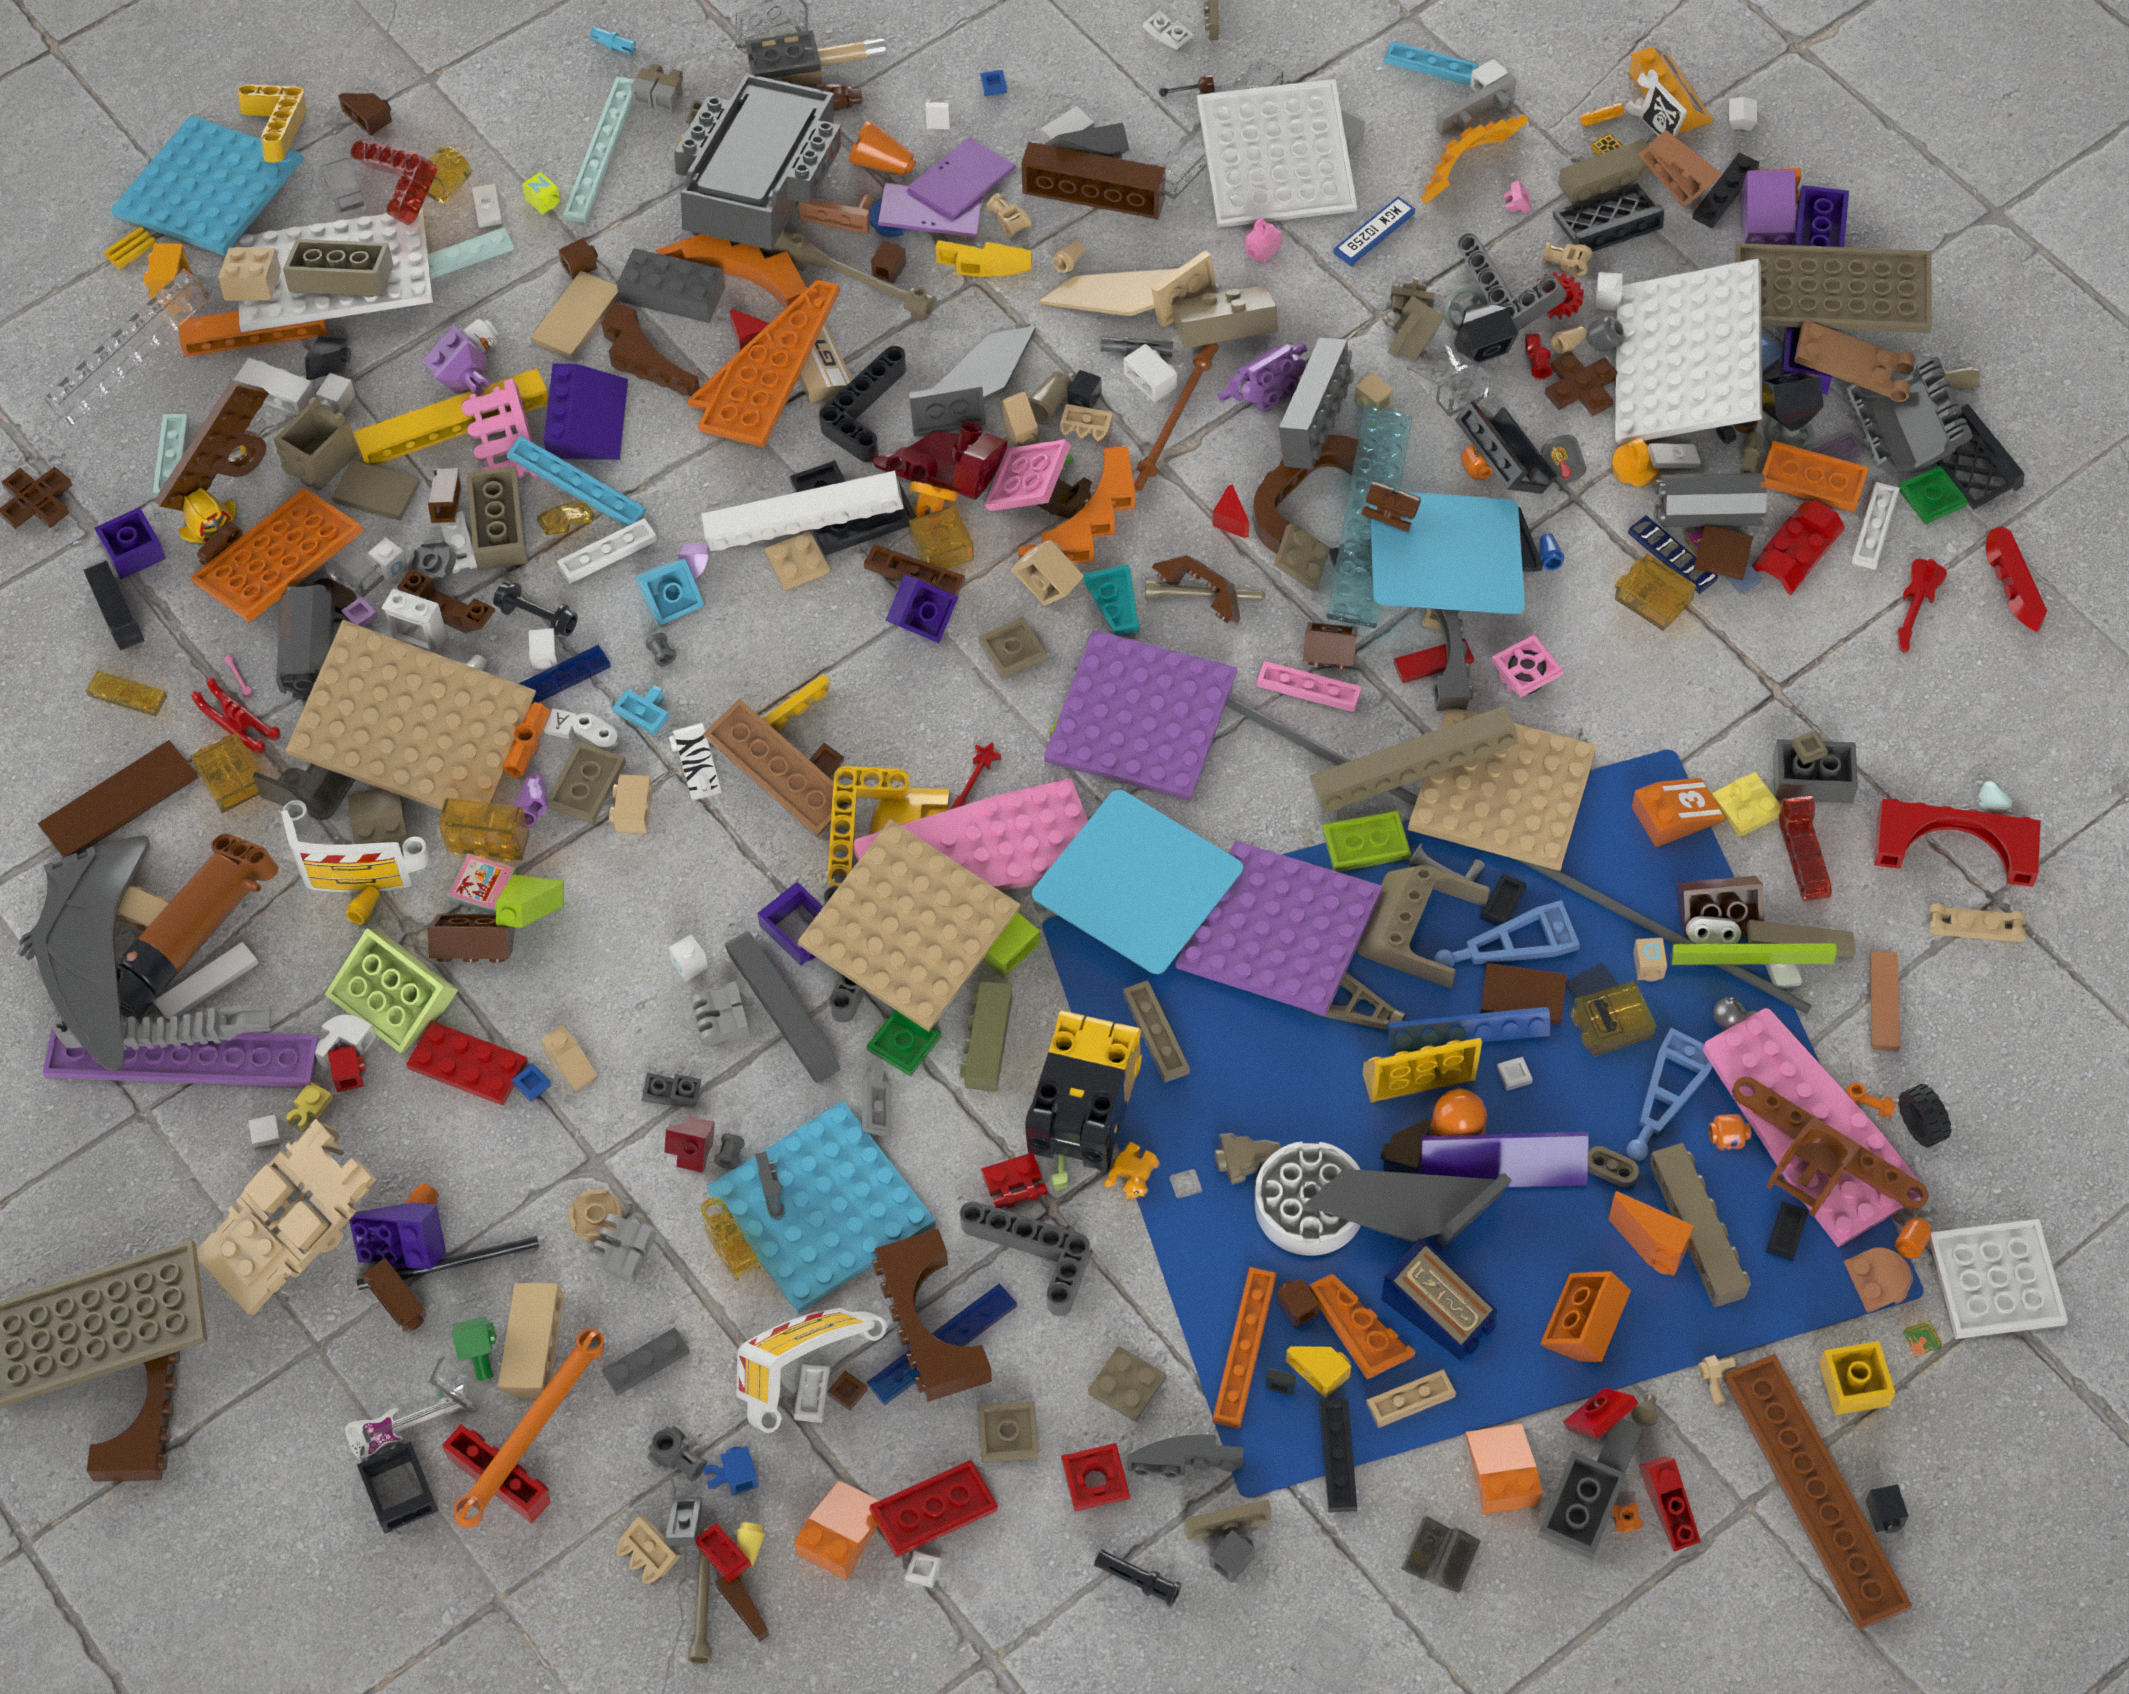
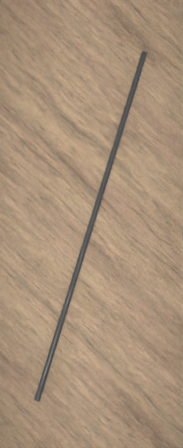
M1229 696L1226 706L1336 765L1351 761ZM1401 787L1387 791L1413 806L1416 804L1418 796ZM1517 860L1673 944H1696L1558 870ZM1713 964L1805 1014L1809 1012L1812 1006L1736 964Z

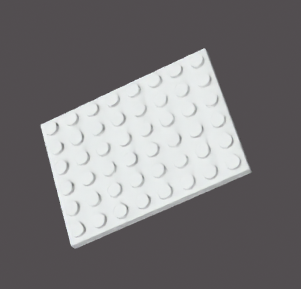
M423 208L408 209L394 213L388 212L375 216H362L360 218L337 220L322 224L316 223L309 226L291 227L277 231L270 230L257 234H245L236 241V247L276 248L281 267V273L271 301H238L241 332L433 303ZM311 239L389 243L394 266L382 296L289 292L283 268L295 240Z
M1759 259L1622 285L1621 302L1617 305V320L1620 321L1624 329L1621 343L1616 346V370L1618 374L1616 375L1615 441L1617 445L1626 444L1638 438L1644 441L1762 419L1761 264Z

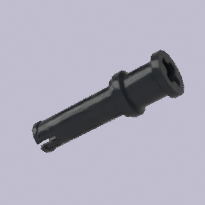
M1103 1549L1098 1553L1094 1563L1095 1567L1141 1588L1144 1595L1148 1597L1153 1595L1165 1601L1169 1607H1172L1182 1587V1583L1178 1581L1173 1583L1161 1577L1157 1571L1147 1572Z

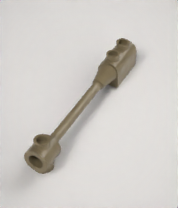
M783 227L773 249L762 248L763 254L769 257L787 251L796 269L802 272L809 264L830 268L903 300L904 309L910 311L912 317L917 321L926 320L934 311L936 297L926 293L925 288L913 287L909 292H906L832 259L816 247L813 242L804 239L801 233H790L784 230Z

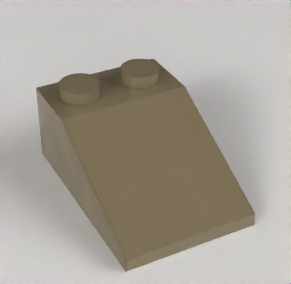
M381 788L347 795L354 844L397 842L403 853L402 846L409 838L401 796Z

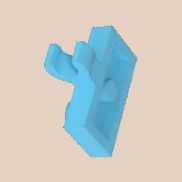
M655 685L651 687L644 698L627 689L612 707L615 714L653 736L658 733L670 718L667 711L658 707L665 697L661 695L663 690Z

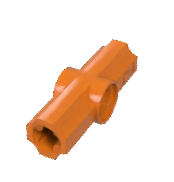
M536 702L531 704L522 724L514 730V740L502 766L504 772L512 777L519 778L524 776L532 756L539 750V740L551 713L550 709L546 708L543 704Z

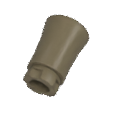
M1054 372L1028 397L1036 423L1047 425L1052 422L1056 411L1067 397V390L1072 383L1068 376L1061 372Z

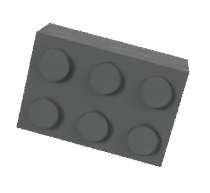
M1777 739L1773 753L1774 797L1777 800L1853 803L1858 788L1856 742L1822 741L1828 750L1827 756L1803 764L1791 744L1792 740Z
M1572 1451L1540 1527L1538 1537L1592 1560L1627 1474Z

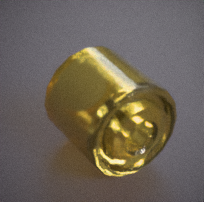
M442 146L418 170L416 181L426 195L435 201L444 203L448 202L471 176V168L465 157L458 151Z

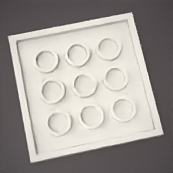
M2039 1219L1931 1232L1929 1243L1955 1339L2067 1324L2068 1318Z

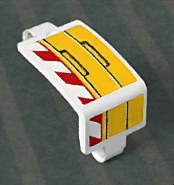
M293 800L288 802L284 806L283 811H281L291 852L303 883L308 889L329 892H363L368 886H372L378 891L411 887L412 883L408 873L421 870L430 862L426 843L420 837H410L403 843L404 856L397 842L351 845L299 842L297 834L306 832L311 826V819L306 805L302 801Z
M835 1308L787 1321L743 1343L737 1353V1397L748 1402L747 1418L750 1425L765 1433H771L778 1429L782 1420V1415L777 1410L780 1395L781 1368L810 1351L856 1334L868 1340H879L886 1332V1321L882 1317L870 1312H850L842 1308ZM768 1412V1418L762 1424V1417L765 1413Z

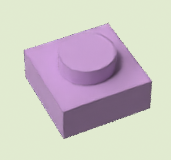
M362 597L341 610L343 617L348 622L361 627H365L378 618L376 611Z

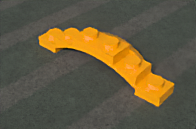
M1523 113L1517 119L1512 116L1506 122L1501 119L1496 124L1491 121L1485 127L1480 124L1475 129L1471 126L1460 134L1462 139L1459 142L1454 139L1444 147L1446 152L1440 156L1442 161L1434 167L1436 172L1430 176L1432 182L1424 187L1426 192L1419 198L1426 205L1450 185L1447 178L1461 153L1481 144L1504 142L1525 125L1529 119Z

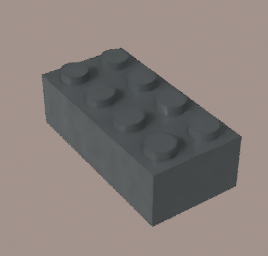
M633 248L617 282L620 302L709 323L725 289L723 269Z

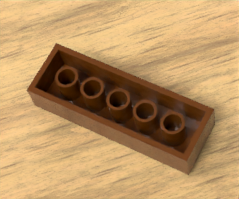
M1028 142L1021 162L1022 194L1159 220L1165 201L1166 167Z

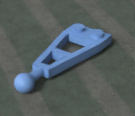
M1561 900L1536 907L1467 941L1466 949L1456 952L1445 949L1440 950L1435 954L1434 962L1452 968L1456 962L1470 958L1473 964L1555 957L1579 950L1580 943ZM1539 919L1549 945L1514 949L1509 933ZM1498 938L1504 949L1488 952L1478 951V948Z
M1670 1028L1657 1054L1638 1125L1643 1129L1638 1138L1632 1140L1627 1145V1155L1634 1161H1641L1647 1157L1649 1152L1647 1143L1653 1133L1656 1135L1661 1133L1705 1081L1713 1067L1703 1052L1705 1044L1673 1028ZM1665 1058L1698 1073L1680 1096L1658 1086ZM1654 1098L1671 1106L1658 1122L1649 1118Z

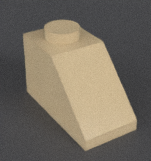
M1025 391L1002 400L1003 427L1013 446L1020 447L1037 443L1038 426Z
M563 1025L541 1039L545 1056L575 1092L597 1078V1074L579 1044Z

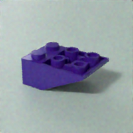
M407 1203L357 1211L349 1220L358 1262L377 1264L386 1258L391 1266L431 1270L447 1253L437 1205Z

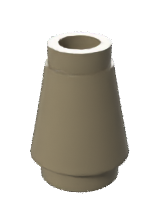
M1969 366L1945 372L1944 380L1949 381L1951 387L1974 390V387H1980V369Z

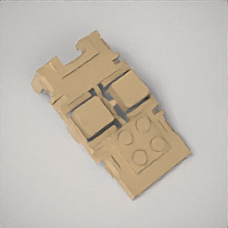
M317 1119L298 1138V1142H288L285 1145L289 1150L287 1153L280 1151L268 1165H265L244 1188V1192L236 1199L239 1206L231 1205L228 1208L230 1212L228 1217L217 1228V1231H213L197 1249L198 1260L247 1314L254 1316L267 1300L285 1284L289 1276L297 1278L320 1252H329L341 1242L343 1233L340 1230L357 1212L353 1207L354 1204L362 1199L377 1180L360 1161L351 1158L341 1167L326 1150L340 1156L345 1153L336 1143L340 1139L339 1133L335 1128L323 1124ZM304 1184L305 1187L301 1190L299 1187ZM301 1190L298 1199L293 1202L288 1199L293 1191L299 1192ZM309 1191L313 1193L309 1200L316 1207L304 1202ZM282 1205L286 1210L281 1218L270 1224L268 1221L271 1218L266 1212L273 1214ZM276 1227H279L281 1230L279 1233L275 1230ZM300 1249L308 1251L304 1254Z

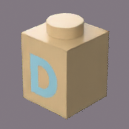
M1663 938L1636 939L1633 955L1637 980L1652 982L1664 979L1667 961Z

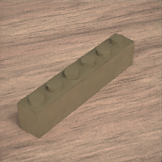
M1683 1143L1652 1152L1649 1166L1672 1216L1694 1225L1687 1249L1714 1308L1746 1298L1750 1287L1749 1276L1745 1270L1742 1271L1740 1268L1738 1252L1728 1242L1726 1226L1723 1222H1719L1716 1216V1205L1713 1199H1709L1705 1192V1181L1702 1175H1698L1694 1168L1695 1161L1692 1153L1686 1151Z

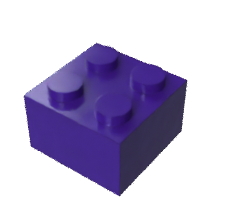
M140 507L94 527L101 546L120 580L166 559L160 541Z

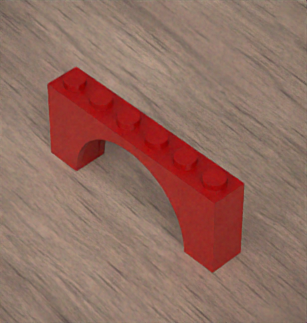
M1882 799L1877 817L1874 865L1901 869L1907 849L1918 838L1933 831L1958 830L1980 838L1997 853L2005 869L2007 884L2033 887L2039 871L2041 820L2025 816H2006L2002 813H1984L1974 809L1962 810L1950 806H1932L1922 802L1910 803L1898 799Z

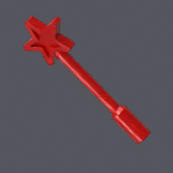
M993 742L985 748L975 745V751L978 755L973 758V764L978 765L961 795L957 796L951 809L965 805L966 797L984 765L990 770L992 761L1001 760V754L993 751Z

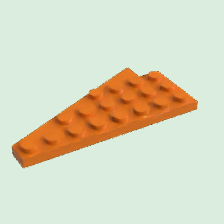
M816 280L688 399L687 402L690 407L705 411L697 426L700 432L765 448L839 295L840 287L838 284Z

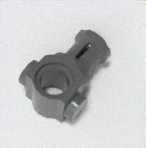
M667 1426L665 1429L655 1433L652 1438V1444L649 1446L650 1453L647 1455L648 1460L656 1467L662 1465L665 1468L670 1467L671 1469L677 1467L687 1475V1479L691 1482L703 1473V1468L707 1465V1461L703 1458L699 1459L689 1452V1446L683 1442L686 1436L680 1429L672 1426V1428ZM665 1443L673 1444L668 1450L659 1449Z

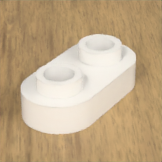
M581 713L575 717L572 727L574 734L590 746L608 752L617 747L618 735L613 727L591 713Z
M1697 916L1691 919L1686 927L1688 937L1696 944H1736L1741 936L1739 926L1733 920L1727 918ZM1705 928V934L1699 936V929ZM1731 930V936L1724 938V933Z

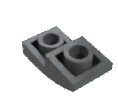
M647 1072L641 1101L663 1105L696 1106L702 1079L675 1074L674 1078Z

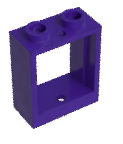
M796 882L760 910L757 915L759 926L802 966L805 962L812 961L816 957L802 947L798 948L776 925L801 905L814 918L819 914L823 906L803 886Z

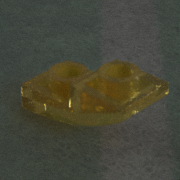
M577 500L553 507L538 515L536 520L546 535L568 533L572 524L593 522L594 513L588 504Z

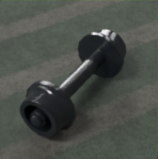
M504 582L497 588L493 604L500 608L503 614L509 615L518 607L551 621L550 628H554L556 636L560 634L568 637L574 631L578 615L571 611L568 605L562 604L556 612H553L520 598L521 585L517 583L511 585Z

